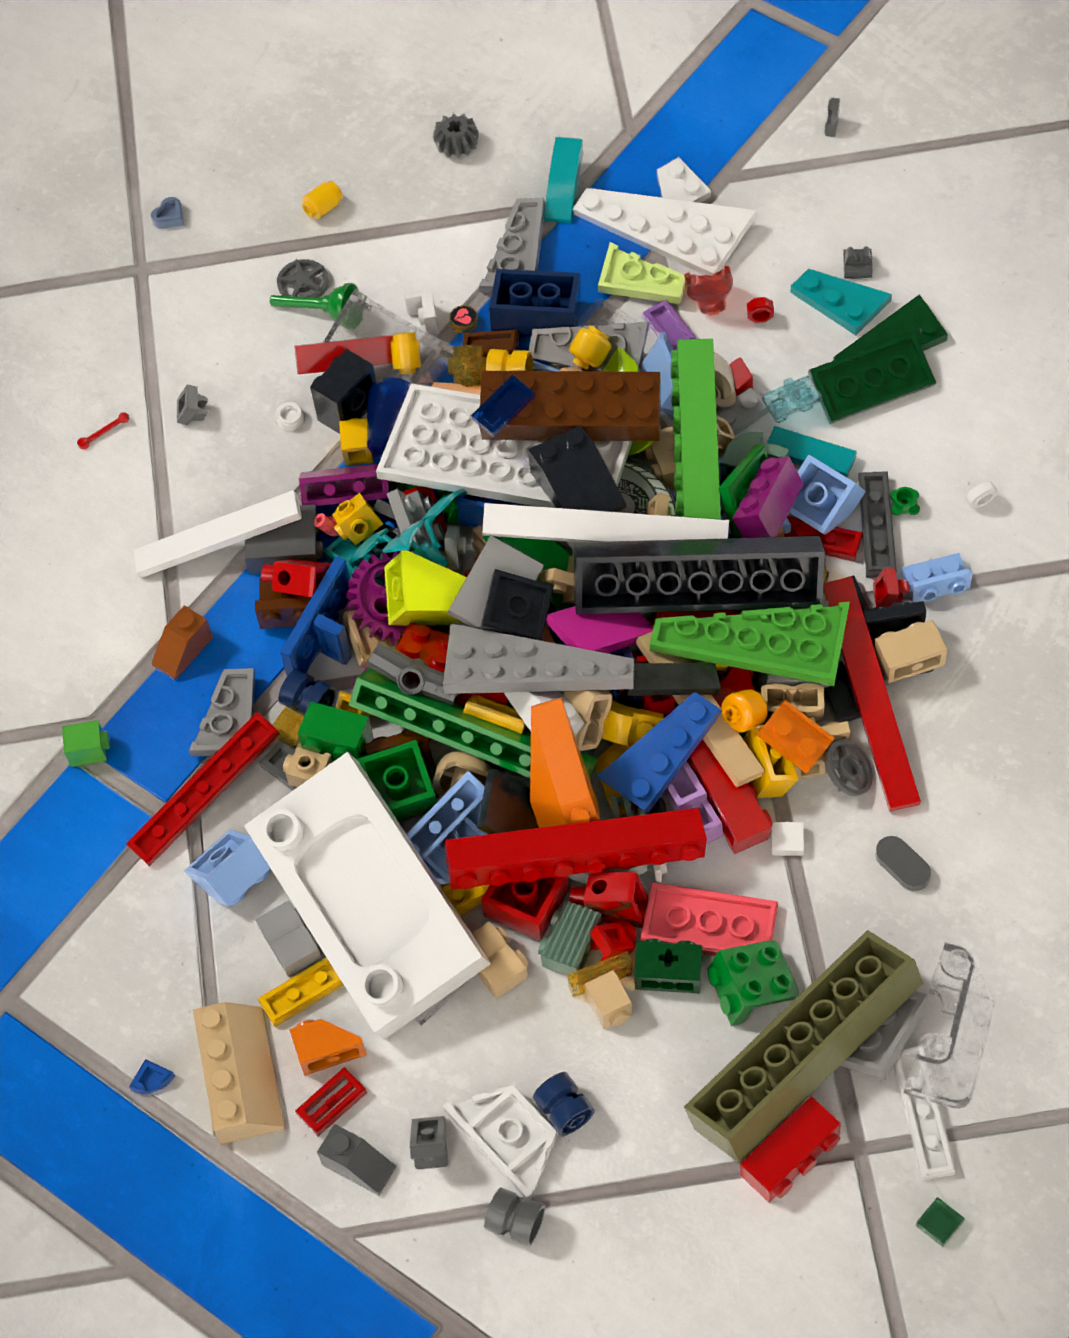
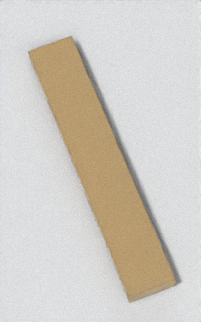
M653 631L638 637L636 641L637 646L649 663H689L683 657L649 651ZM691 695L672 696L680 705ZM701 695L706 700L720 708V706L715 701L712 695ZM721 713L703 740L737 788L761 777L765 770L739 733L724 721Z

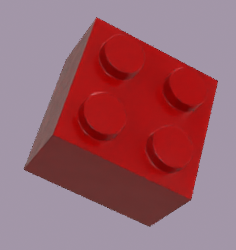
M568 876L541 878L536 881L509 882L500 886L489 885L481 899L484 917L541 942L551 924L556 909H559L570 889Z

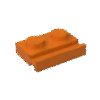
M786 700L783 701L757 734L759 738L806 774L835 739Z

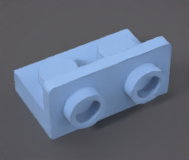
M960 553L905 566L901 570L903 580L909 582V595L914 603L919 601L928 602L938 596L950 593L960 594L966 589H970L972 572L970 568H965Z

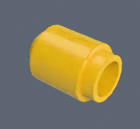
M333 181L323 182L302 197V208L307 216L320 219L339 205L340 200L343 199V194L338 185Z
M415 332L393 334V341H391L393 369H399V374L416 373V368L421 367L419 339H416Z

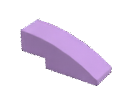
M686 761L664 793L673 811L699 808L707 837V844L723 836L722 822L708 802L706 791Z

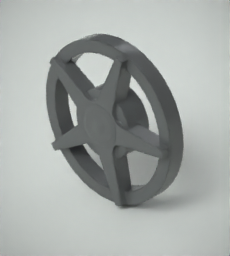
M295 259V261L284 266L277 277V287L282 296H298L299 293L308 292L312 289L316 292L305 297L320 298L327 290L329 284L328 274L324 266L309 259ZM301 266H311L315 269L310 271L302 270ZM297 269V272L292 276H285L290 270ZM320 273L324 276V282L321 287L315 284L313 279ZM282 283L292 284L294 288L292 295L284 291Z
M838 740L829 745L823 762L831 781L838 788V791H842L849 796H860L866 793L872 785L873 773L865 753L856 744L848 740ZM836 747L839 755L838 760L832 759L833 751ZM845 748L851 750L860 761L852 755H847ZM861 765L863 766L865 772L864 784L859 778V776L861 775ZM847 781H851L858 790L848 787L846 785Z

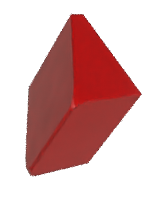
M741 357L734 360L729 365L734 376L736 396L749 388L753 389V376Z

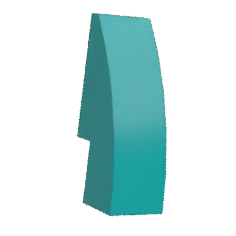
M555 137L548 178L544 221L572 222V208L576 202L580 183L579 173L583 158L582 139Z

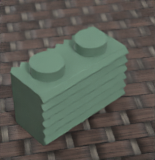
M565 901L562 910L556 909L550 926L553 930L550 937L544 936L538 949V955H541L542 967L578 980L592 951L591 944L593 938L590 933L596 925H602L601 913L569 901Z

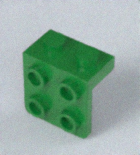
M774 940L720 950L707 968L709 982L714 986L720 999L721 1010L727 1015L731 1026L743 1024L755 1007L794 1000L799 995V989L778 943Z

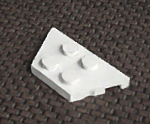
M513 1085L499 1088L493 1093L484 1092L473 1095L472 1099L453 1104L451 1101L445 1103L442 1106L443 1111L524 1198L532 1199L556 1141L557 1131Z

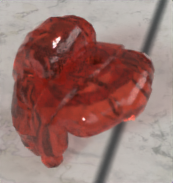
M724 266L725 269L716 272L712 276L690 275L689 272L684 275L686 294L690 299L698 302V309L702 314H708L709 316L718 315L726 309L725 298L729 295L733 286L730 266Z

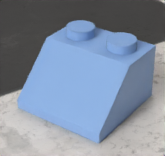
M808 455L798 470L804 485L789 513L826 535L851 516L866 491L852 480Z
M230 829L184 871L217 903L229 907L239 903L245 897V892L253 884L262 882L269 875L268 871L271 868L250 835Z

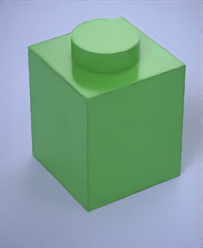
M98 720L62 726L64 754L70 767L107 761L106 749L111 748L110 737L107 730H102Z

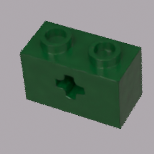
M654 938L637 941L634 971L635 990L700 994L702 945H696L692 941L665 943ZM666 962H672L671 967H666Z

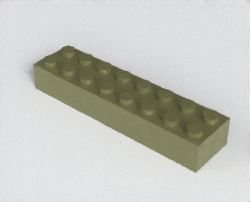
M867 930L684 1106L695 1131L735 1161L741 1163L923 985L915 959Z

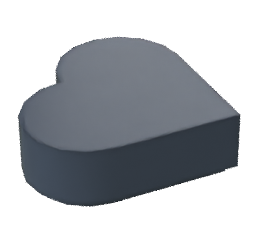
M176 197L165 198L161 202L160 207L155 208L151 212L153 225L157 228L183 226V209L180 200Z

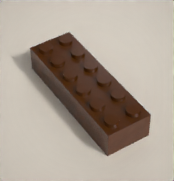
M482 371L479 429L482 440H549L581 425L592 441H660L661 374L660 372Z

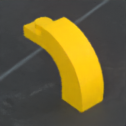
M612 700L610 711L604 720L602 739L622 745H627V741L637 742L664 719V714L625 706Z

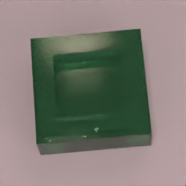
M937 1197L918 1219L916 1227L940 1246L944 1247L964 1223L965 1218Z

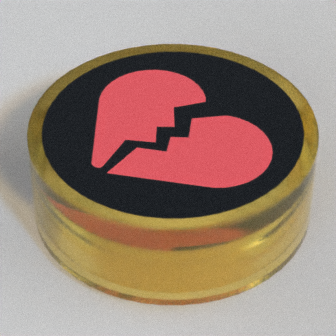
M460 305L455 307L450 313V325L458 333H469L478 325L477 312L471 306Z

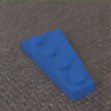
M694 692L597 775V777L643 811L649 813L721 715L722 711Z

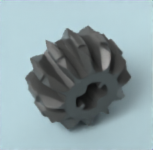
M454 112L452 117L443 115L442 121L436 122L433 140L439 153L445 152L447 158L451 155H456L458 159L460 154L469 156L470 150L476 149L479 132L473 118L467 119L465 113L456 116Z

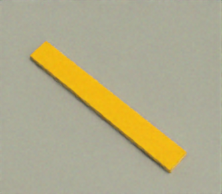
M449 883L442 887L458 914L462 915L481 903V899L489 885L478 886L469 890H451ZM326 957L257 999L273 1026L277 1027L340 989L344 984Z

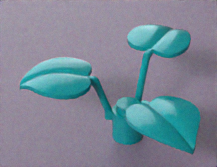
M460 489L443 497L431 507L422 520L410 525L401 535L394 539L385 535L389 532L387 528L370 536L353 553L349 559L350 566L354 568L357 559L367 554L376 544L387 542L388 544L382 550L383 553L409 551L411 545L415 549L414 554L445 567L448 561L438 550L441 545L435 537L432 523L436 516L455 497L467 495V491ZM423 524H425L432 542L431 545L428 541H425L419 546L413 540L414 535Z

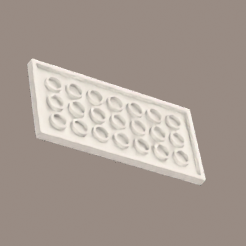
M417 384L410 385L377 467V479L451 492L465 489L468 495L536 507L556 508L530 473L528 449L547 440H482L479 429L480 395ZM593 441L618 487L633 441Z

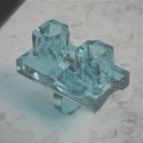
M808 375L795 381L791 377L787 378L783 382L784 386L762 395V401L776 423L787 420L790 414L797 411L806 412L813 408V404L822 401V395L816 390Z

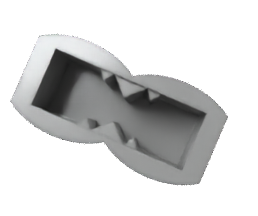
M289 900L255 919L262 935L288 978L322 959L319 952V944L312 933L307 931L304 926L305 922Z

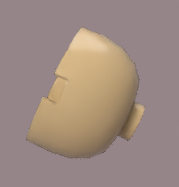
M459 749L446 754L437 764L432 784L433 790H436L439 794L438 799L440 800L467 771L485 786L487 772L493 770V766L490 762Z

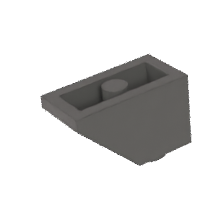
M336 1124L333 1125L317 1151L322 1166L378 1196L396 1169L395 1164L367 1141Z

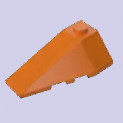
M562 697L531 706L530 803L539 828L600 820V808Z

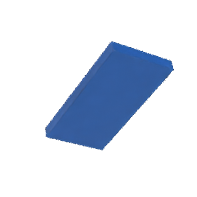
M335 557L280 651L287 676L295 669L307 673L317 656L320 646L313 621L318 614L336 622L339 617L337 611L343 609L349 600L346 598V593L350 589L347 587L350 577L345 559Z

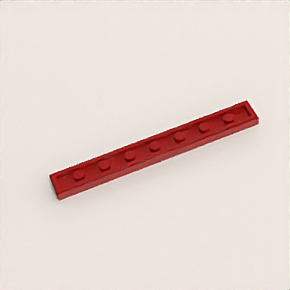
M851 576L823 583V594L825 600L828 601V607L838 606L841 602H850L841 653L889 812L920 805L921 800L853 578Z

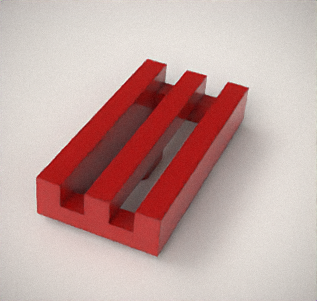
M343 1067L299 1106L295 1113L319 1137L365 1096L367 1090ZM345 1079L348 1081L311 1116L307 1114ZM355 1088V1090H354L351 1094H349L342 1102H340V1103H339L332 1111H330L323 1119H321L318 1123H316V1122H317L322 1116H324L332 1107H334L341 1099H343L350 1091H352V1090Z

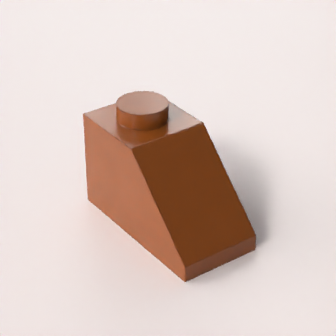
M184 605L164 627L151 662L152 666L173 680H176L212 640L213 636L207 619Z

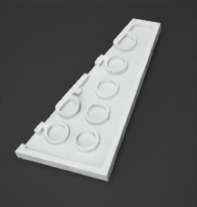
M591 188L585 189L572 208L575 216L712 279L717 277L757 216L756 210Z

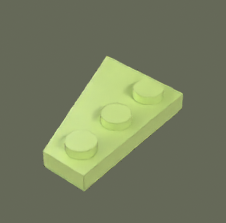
M610 242L598 283V292L660 302L667 300L668 303L681 304L686 285V275L659 263H648L642 260L640 255L634 252L628 254L621 251L618 245Z

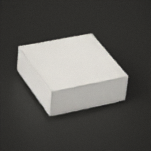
M772 822V856H804L803 822Z

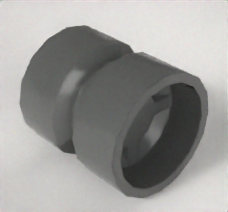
M499 1187L487 1210L484 1229L498 1235H505L509 1231L511 1240L531 1246L543 1221L545 1204L530 1198H525L520 1202L519 1196L515 1192Z

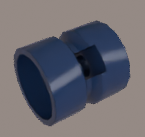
M295 669L284 680L278 700L280 704L294 711L300 710L301 715L305 716L310 701L332 707L336 697V689L321 680L315 682L313 676Z
M560 1072L550 1077L533 1094V1099L542 1112L550 1114L549 1121L560 1136H567L580 1129L591 1119L595 1111L583 1094H577L578 1086L567 1072Z

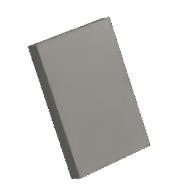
M490 535L447 614L472 628L480 629L494 570L498 569L536 580L544 565Z

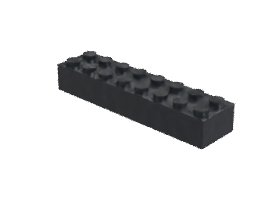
M820 536L574 542L576 614L751 610L783 607L810 608L811 605L823 603L825 550Z

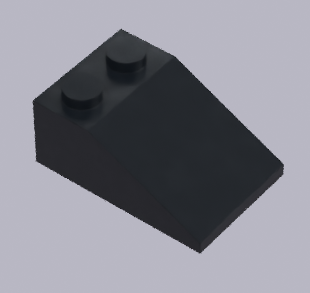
M581 425L528 449L530 473L556 508L619 512L627 508V504L600 452Z

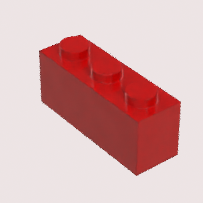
M811 1096L740 1163V1176L768 1203L776 1196L779 1199L782 1198L792 1188V1181L800 1173L804 1176L817 1163L815 1158L823 1151L828 1153L840 1141L841 1123Z

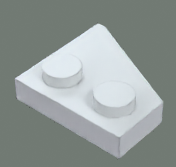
M679 157L657 169V179L662 198L701 203L711 197V190Z

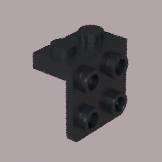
M908 601L898 606L887 608L874 607L869 611H864L863 614L873 647H875V638H879L886 632H897L908 628L916 622L924 623L927 612L924 601L915 603ZM934 669L929 670V671H926V672H923V673H920V674L930 673V672H932Z

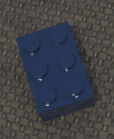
M496 269L489 306L491 331L518 329L520 334L532 335L533 329L577 327L581 302L580 273Z

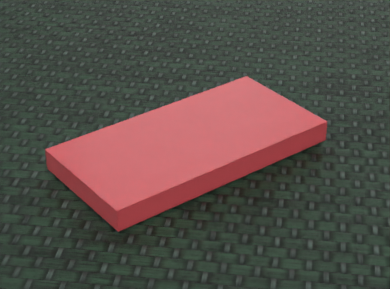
M651 882L640 941L651 938L662 940L665 943L692 941L696 945H702V954L716 956L723 949L769 941L773 939L778 901Z

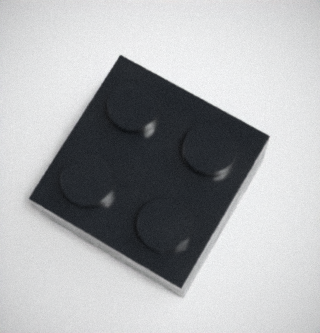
M348 349L340 356L335 357L329 368L321 376H317L310 386L317 420L339 434V421H347L353 418L361 419L380 399L373 364Z

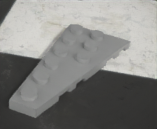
M451 623L443 689L444 694L634 689V659Z

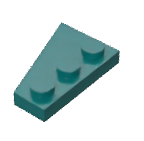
M807 269L790 286V293L855 336L892 301V294L812 269Z

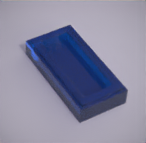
M512 374L471 415L472 420L494 438L535 398V393Z

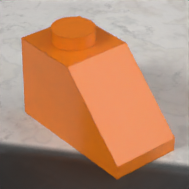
M304 1020L298 1023L296 1027L289 1029L304 1076L367 1055L360 1036L325 1020Z

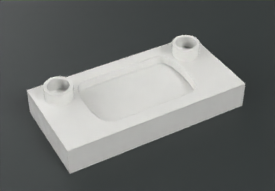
M348 752L244 825L369 1026L380 1037L388 1038L491 965V962L360 763Z

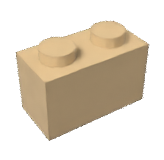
M933 620L924 623L916 622L906 629L897 632L889 631L882 634L879 638H875L874 650L888 684L945 665L947 648Z

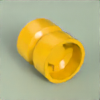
M490 349L487 356L486 371H533L532 352L514 350L512 354H509L504 349Z

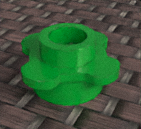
M901 487L893 490L890 493V499L893 500L891 513L896 516L907 513L917 515L920 512V506L917 504L919 492L910 487Z

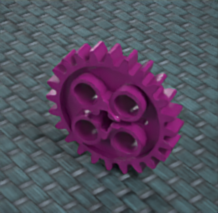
M382 551L379 559L372 554L368 562L362 560L359 569L355 568L351 575L353 578H350L347 587L350 589L346 593V598L351 599L347 609L356 610L352 620L361 619L363 622L359 629L363 630L369 627L371 629L369 632L370 638L378 633L380 634V641L384 642L386 637H390L392 645L395 646L399 638H402L408 625H389L384 567L398 555V552H394L391 558H389L387 553ZM375 579L381 580L385 586L378 585ZM375 607L382 608L386 614L379 613ZM424 625V626H427L428 628L431 629V627L434 628L435 625Z

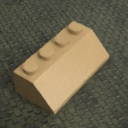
M223 1002L193 1009L213 1130L219 1143L225 1144L284 1130L285 1125L262 1007Z

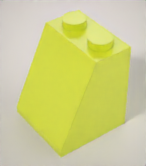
M401 551L384 567L389 625H409L410 622L418 625H451V623L459 625L462 623V621L447 614L467 577L410 551Z

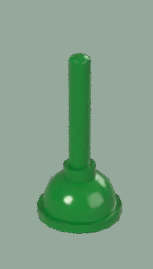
M345 283L343 286L335 288L329 296L325 295L323 298L271 295L269 300L271 306L322 309L324 312H328L334 321L345 328H351L357 323L361 308L360 293L354 283Z

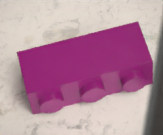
M789 457L769 458L761 464L732 518L743 538L776 537L804 485Z
M379 464L301 472L299 476L302 505L316 504V506L339 504L346 500H351L358 493L366 501L388 498L387 493L391 492L390 481L377 479L376 470Z

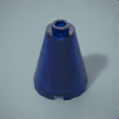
M386 377L382 382L376 383L377 381H375L368 391L367 448L378 457L383 455L409 387L412 384L401 378Z

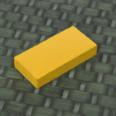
M473 694L465 704L463 713L520 734L527 727L515 708Z

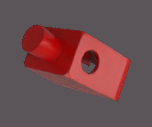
M295 559L275 561L274 565H263L261 579L263 582L272 583V591L312 597L331 564Z

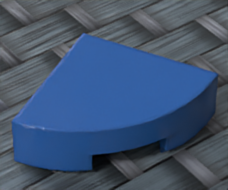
M145 1059L129 1088L135 1093H154L166 1087L174 1079L175 1074Z

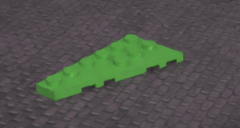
M841 602L838 606L823 607L822 604L811 605L809 609L793 610L790 607L742 611L740 615L726 616L725 613H715L713 617L695 618L693 615L657 618L654 624L649 651L834 686L850 602Z

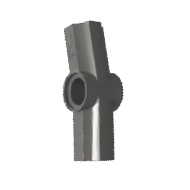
M382 641L378 643L368 660V667L397 683L399 689L406 694L418 693L451 706L456 702L459 694H444V672L430 668L423 660L411 659ZM408 672H415L419 676L420 682L412 681L408 676Z

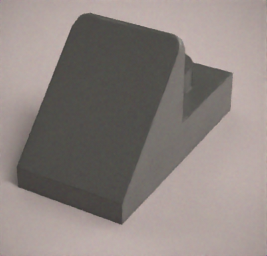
M445 1116L412 1119L410 1156L411 1160L414 1159L416 1169L440 1168L448 1165Z

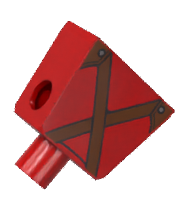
M637 872L590 873L586 887L572 886L570 890V902L585 906L589 910L593 909L595 912H600L603 923L624 920L630 922L636 928H643L648 896Z

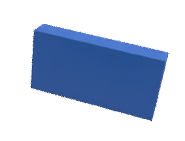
M318 614L313 623L321 653L343 665H347L352 656L345 627Z

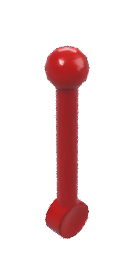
M122 412L116 420L87 438H79L77 441L78 447L82 450L87 449L90 442L120 423H127L129 421V414Z

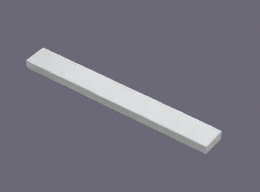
M485 503L482 535L570 542L728 538L729 520Z

